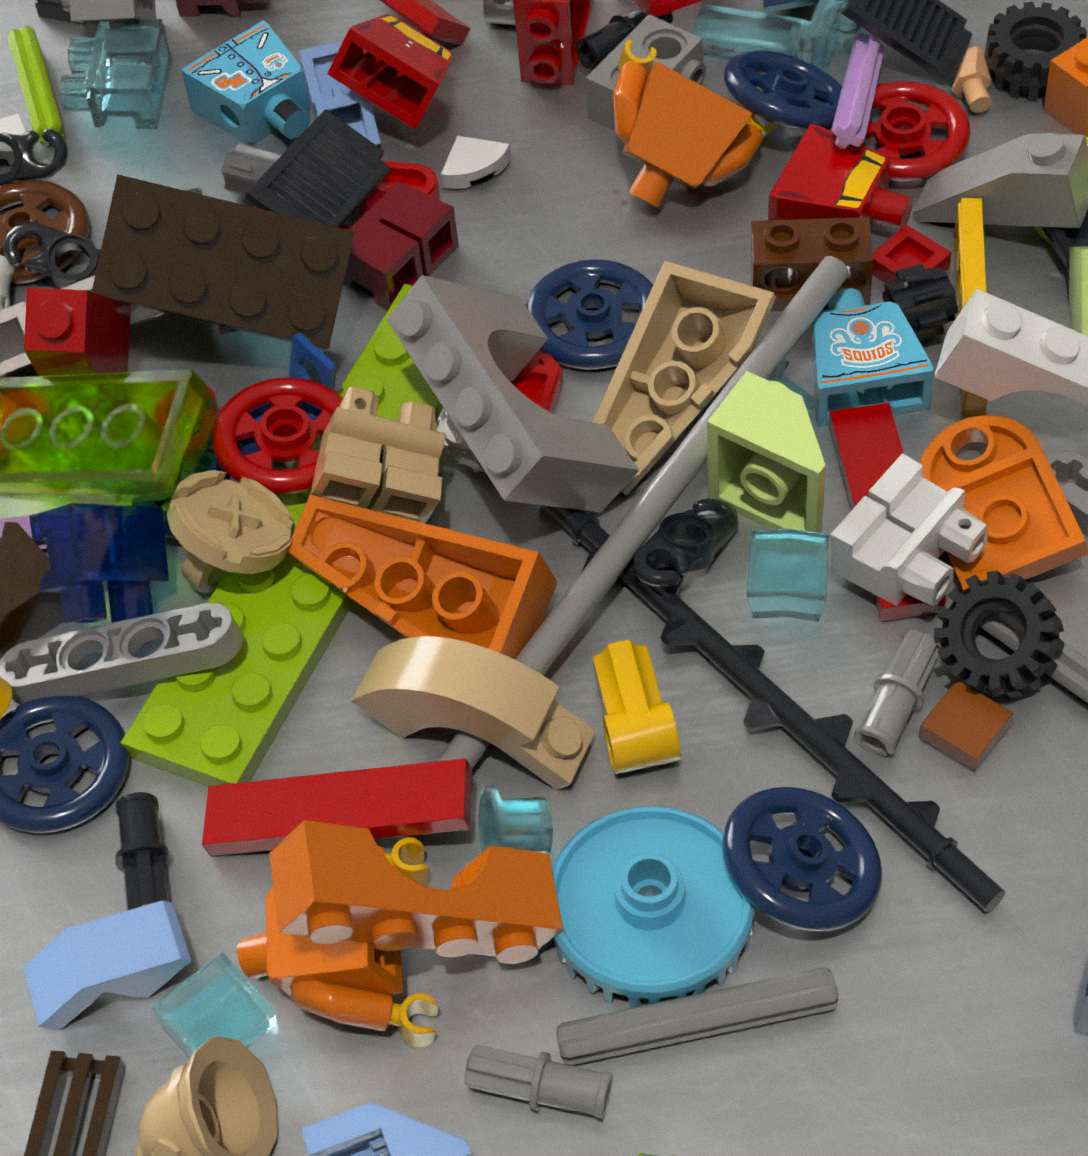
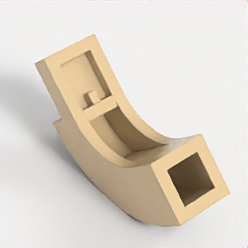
M432 636L409 637L379 649L351 700L352 703L401 738L428 727L452 728L482 738L500 748L556 790L571 784L596 731L554 700L560 686L547 677L499 652L451 638Z

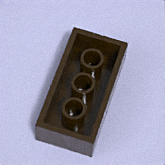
M117 174L92 292L128 305L291 343L292 336L302 333L318 349L326 350L330 346L355 232Z

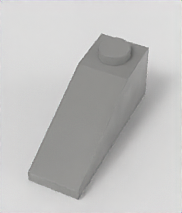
M1028 133L946 167L928 178L912 212L914 221L956 223L958 202H961V198H982L983 224L1080 228L1088 210V146L1085 135Z

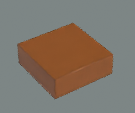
M956 680L920 724L919 738L976 771L1011 727L1014 713L961 681Z

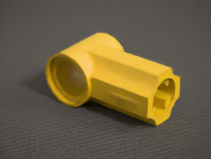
M630 639L607 644L602 652L592 656L605 712L603 727L614 774L681 761L680 742L674 715L669 702L662 703L647 645L634 644Z

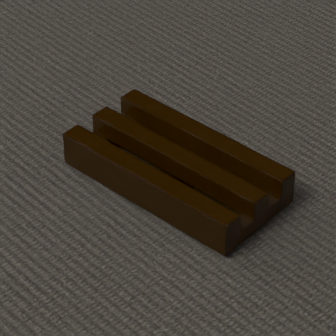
M50 1051L24 1156H48L67 1077H72L53 1156H72L91 1079H100L82 1156L105 1155L125 1070V1065L120 1056L106 1055L105 1061L95 1060L93 1054L78 1053L77 1058H68L64 1051Z

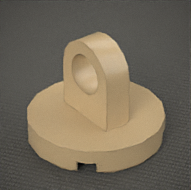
M211 470L191 474L178 483L166 515L172 534L183 548L188 551L181 570L182 575L199 592L205 594L214 591L226 571L255 574L272 570L284 560L287 550L292 543L293 535L290 530L293 526L291 514L276 494L257 481L242 477L240 483L224 479L227 472Z

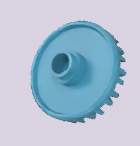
M639 806L618 810L594 820L577 832L563 847L552 866L563 930L553 937L551 941H555L560 962H567L570 976L574 978L577 973H580L586 979L587 989L591 993H595L600 988H603L604 999L609 1003L612 1002L614 993L628 996L632 1008L639 1007L643 998L647 999L648 1004L658 1003L660 998L676 996L677 999L686 997V993L691 995L704 993L705 984L713 979H716L719 985L723 984L726 971L732 973L736 971L741 950H748L750 935H753L755 913V907L739 891L725 865L722 848L724 832L695 814L662 806Z

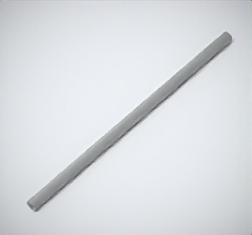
M833 256L824 257L520 651L515 660L542 675L546 673L633 559L635 553L642 547L707 462V421L746 371L766 380L771 378L848 277V268L841 260ZM459 730L436 761L466 758L472 769L491 743Z

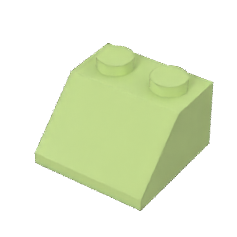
M746 371L707 421L708 498L729 503L736 508L738 514L816 551L822 542L826 464L802 395L791 391L782 383L768 381Z

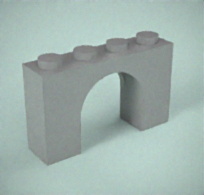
M421 275L387 318L389 325L504 501L602 512L639 471L608 425L568 419L553 414L531 401L510 382L517 377L548 340V337L520 297Z

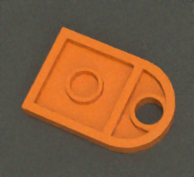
M996 415L974 416L950 425L929 443L920 460V464L923 465V477L947 492L954 487L965 490L964 510L972 513L988 525L986 547L973 562L967 563L947 552L963 591L969 588L965 580L974 575L983 581L988 579L987 572L999 571L1004 577L1009 578V574L1013 573L1027 580L1088 555L1086 540L1035 435L1027 427L1007 417ZM981 442L988 445L986 451L976 459L962 460L956 457L958 451L966 444Z

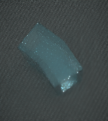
M795 529L750 531L746 597L752 619L787 617L819 622L827 599L829 534Z
M223 952L151 1007L163 1030L189 1059L193 1052L211 1037L219 1036L239 1040L248 1048L277 1025L275 1010Z

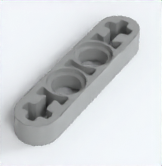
M216 602L203 603L26 641L11 648L0 659V677L10 683L12 699L20 705L43 697H77L218 667L235 657L241 649L243 635L240 627L225 605ZM154 639H163L162 645L151 655L136 657L137 651L144 644ZM94 652H103L99 661L93 666L84 670H76L78 663L87 655Z

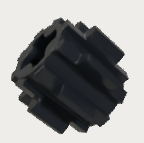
M923 263L895 271L897 281L884 285L885 291L882 292V300L899 305L919 341L945 334L943 324L954 322L956 319L955 314L958 313L955 289L946 271H941L940 268L936 270L932 268L925 269Z

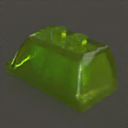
M192 369L0 378V498L61 504H109L164 500L172 497L178 483L189 475L194 474L200 463L216 422L217 403L206 383Z

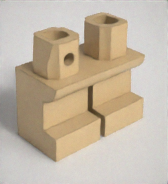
M353 386L349 387L322 435L310 495L362 508H367L371 501L370 510L426 523L441 500L442 477H438L439 458L442 454L446 433L436 431L434 407L414 401L402 403L397 412L396 421L376 416L379 397L373 391Z

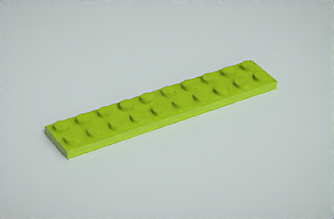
M404 284L337 393L344 397L347 389L352 386L373 391L379 397L376 416L396 421L397 412L402 403L414 401L433 406L437 430L439 425L437 420L443 406L387 321L390 314L413 287ZM321 435L317 436L313 450L319 451L322 440ZM295 461L290 469L299 468V461ZM311 490L295 494H276L291 514L293 526L290 531L292 535ZM371 501L369 502L366 509L371 508ZM288 552L284 560L269 571L255 574L226 571L207 603L216 602L225 605L231 612L242 631L243 642L241 649L234 658L218 667L160 679L121 741V745L129 751V758L205 786L250 782L354 602L352 598L290 556Z

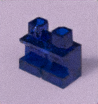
M70 503L29 516L32 540L45 541L49 557L50 570L46 571L41 579L40 592H60L64 625L88 624L108 619L104 592H108L112 623L154 614L151 586L169 581L162 507Z

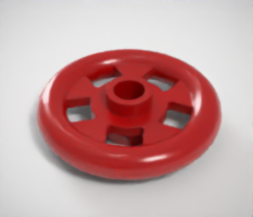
M913 81L886 82L876 86L871 111L878 108L883 113L877 122L869 120L864 140L874 137L879 146L882 147L875 151L886 155L890 160V181L902 182L927 179L937 174L940 170L954 165L962 157L970 140V122L963 107L951 95L937 87ZM917 105L922 106V107H925V108H928V111L926 112V114H925V112H924L920 107H918ZM931 128L948 129L947 139H930ZM917 151H921L923 154L921 157L901 159L899 154H911Z
M274 378L252 384L235 394L219 411L212 431V446L215 456L225 472L239 483L242 477L252 479L274 494H295L309 491L312 488L319 451L313 450L317 436L323 435L336 408L340 406L343 397L321 383L303 378ZM305 403L320 409L322 412L315 420H311L306 412L299 407ZM269 404L272 407L262 415L260 422L250 415V413ZM255 438L259 451L243 455L237 445V441ZM273 461H299V468L272 469Z

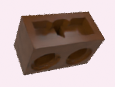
M870 217L751 221V284L754 287L774 292L776 299L770 312L783 311L826 256L838 258L846 265L849 271L848 277L836 292L848 288L856 289L862 293L865 305H870L873 271ZM828 303L822 310H829Z

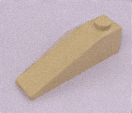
M664 260L592 422L608 425L639 469L618 494L627 497L750 355L776 299L774 292Z

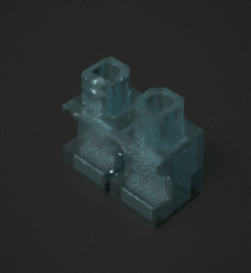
M162 19L99 21L95 38H70L68 63L71 73L74 75H61L58 87L64 111L90 112L95 128L104 126L108 117H133L136 129H158L164 92L172 62Z

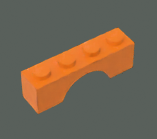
M304 820L269 853L279 933L309 936V939L317 944H334L344 940L373 943L376 949L383 951H395L407 947L436 950V953L442 957L478 954L496 956L497 961L512 964L524 962L535 957L540 947L563 930L549 853L490 845L453 877L452 886L449 890L421 885L402 874L384 856L367 828Z

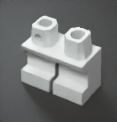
M902 453L869 490V497L864 496L830 534L831 571L895 606L907 594L932 606H936L948 592L953 582L954 569L940 561L938 557L944 551H947L967 563L973 562L986 547L988 525L972 513L964 510L965 490L954 487L948 492L923 477L922 464Z

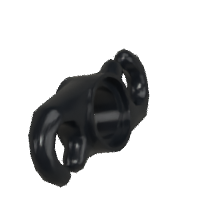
M51 128L44 130L42 136L54 148V156L49 163L43 164L39 163L33 155V147L40 139L37 132L32 130L22 135L0 133V142L10 146L14 153V165L7 173H0V183L53 177L65 166L68 157L67 145L62 136Z
M30 222L15 226L4 240V256L10 265L15 266L22 262L21 255L18 252L19 242L27 238H34L39 241L41 245L40 253L34 258L27 259L25 267L28 271L42 272L50 276L51 280L59 288L72 285L96 274L101 250L97 249L94 243L84 235L66 233L39 223ZM78 250L86 254L90 261L83 272L70 275L58 269L56 266L58 258L66 251Z
M707 498L696 500L692 506L693 510H686L684 513H676L665 517L659 525V530L635 553L633 559L635 576L643 583L665 588L677 585L681 579L680 575H686L690 571H698L708 567L713 561L714 554L737 530L739 524L736 508L724 501ZM710 514L716 515L719 518H706L701 515ZM676 540H689L697 543L685 544L677 542ZM667 566L674 570L661 571L651 567Z

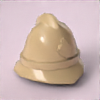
M219 1036L211 1037L193 1052L187 1063L174 1069L171 1079L149 1098L138 1124L139 1139L134 1154L135 1156H269L278 1137L277 1101L263 1063L239 1040Z

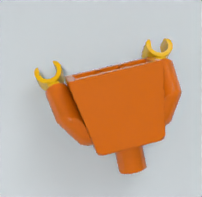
M627 40L618 60L619 75L613 92L615 134L625 143L623 154L643 164L629 194L658 209L673 181L693 190L700 184L715 186L745 169L762 142L778 127V124L770 122L767 126L759 124L755 114L738 106L657 61L653 65L657 55V50L654 47L650 48L647 58L634 56L630 50L633 40Z
M411 837L401 839L394 845L392 853H384L383 848L378 846L388 861L402 874L421 885H428L430 867L421 864L425 860V847L419 840ZM271 887L266 895V932L240 940L237 947L240 967L249 979L253 980L268 975L270 982L292 997L298 1008L335 1022L384 1031L388 1024L396 1025L403 1041L411 1046L426 1047L434 1042L436 1035L434 1029L427 1026H415L408 1020L415 1014L432 1017L438 1015V1005L430 995L415 993L407 997L402 1004L392 1003L393 995L403 993L401 950L383 951L376 949L373 943L346 940L334 944H317L312 942L309 936L280 934L274 888Z

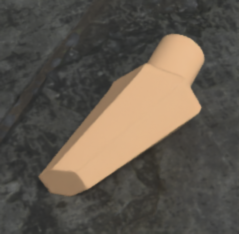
M975 46L967 49L951 87L952 92L958 97L966 99L971 111L974 113L986 111L992 103L987 92V88L992 80L982 47Z

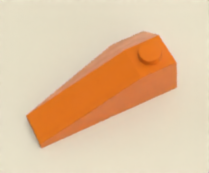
M309 495L293 533L292 543L287 550L290 556L407 638L419 636L451 638L483 646L513 659L517 657L543 623L558 583L541 554L537 551L314 495Z

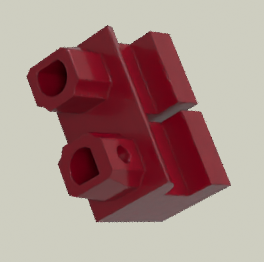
M399 181L387 193L375 189L353 213L354 220L357 222L352 227L346 224L341 226L342 229L355 232L343 285H350L353 281L359 283L373 292L375 304L388 311L404 284L414 286L421 275L429 277L459 247L454 207Z

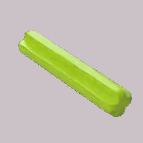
M24 26L21 30L12 29L7 38L32 128L39 135L38 143L48 146L49 143L42 136L45 129H53L62 138H64L65 132L35 30L31 27Z

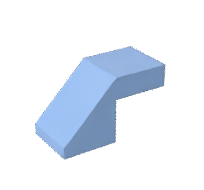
M343 40L299 50L298 53L302 69L305 73L307 89L315 118L327 109L375 145L381 144L371 102L327 75Z
M162 900L66 928L23 967L38 1026L62 1030L104 992L148 999L191 962V958L173 902Z
M373 1102L300 1129L309 1156H472L466 1140Z

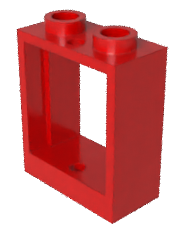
M513 0L521 82L574 86L579 65L575 45L577 40L586 36L594 0Z

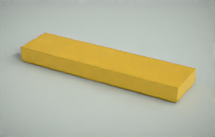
M961 198V202H958L954 235L957 316L976 288L986 292L982 198ZM960 388L961 412H964V417L986 415L988 400Z

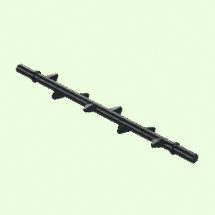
M540 505L572 534L571 538L576 544H583L590 550L582 569L583 571L610 535L600 526V520L596 516L587 515L583 510ZM633 559L629 562L619 578L667 620L660 637L662 642L666 645H694L752 698L743 724L750 731L783 726L837 775L831 793L835 801L839 803L866 802L928 858L927 864L932 869L939 868L986 912L991 911L1000 903L1005 895V890L957 848L958 842L953 837L946 838L935 828L940 811L938 804L934 801L906 802L845 747L853 726V720L848 715L841 714L818 719L811 717L758 669L765 653L761 646L758 644H730L677 596L685 575H680L681 579L677 585L665 588L655 587L639 580L634 574ZM669 567L656 568V570L661 571L674 570Z

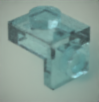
M819 0L811 21L803 20L798 31L796 52L803 54L804 61L821 68L825 72H827L837 45L852 48L854 38L858 32L866 35L870 34L842 14L848 0Z

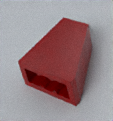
M27 288L24 351L64 420L125 423L131 305L88 290Z

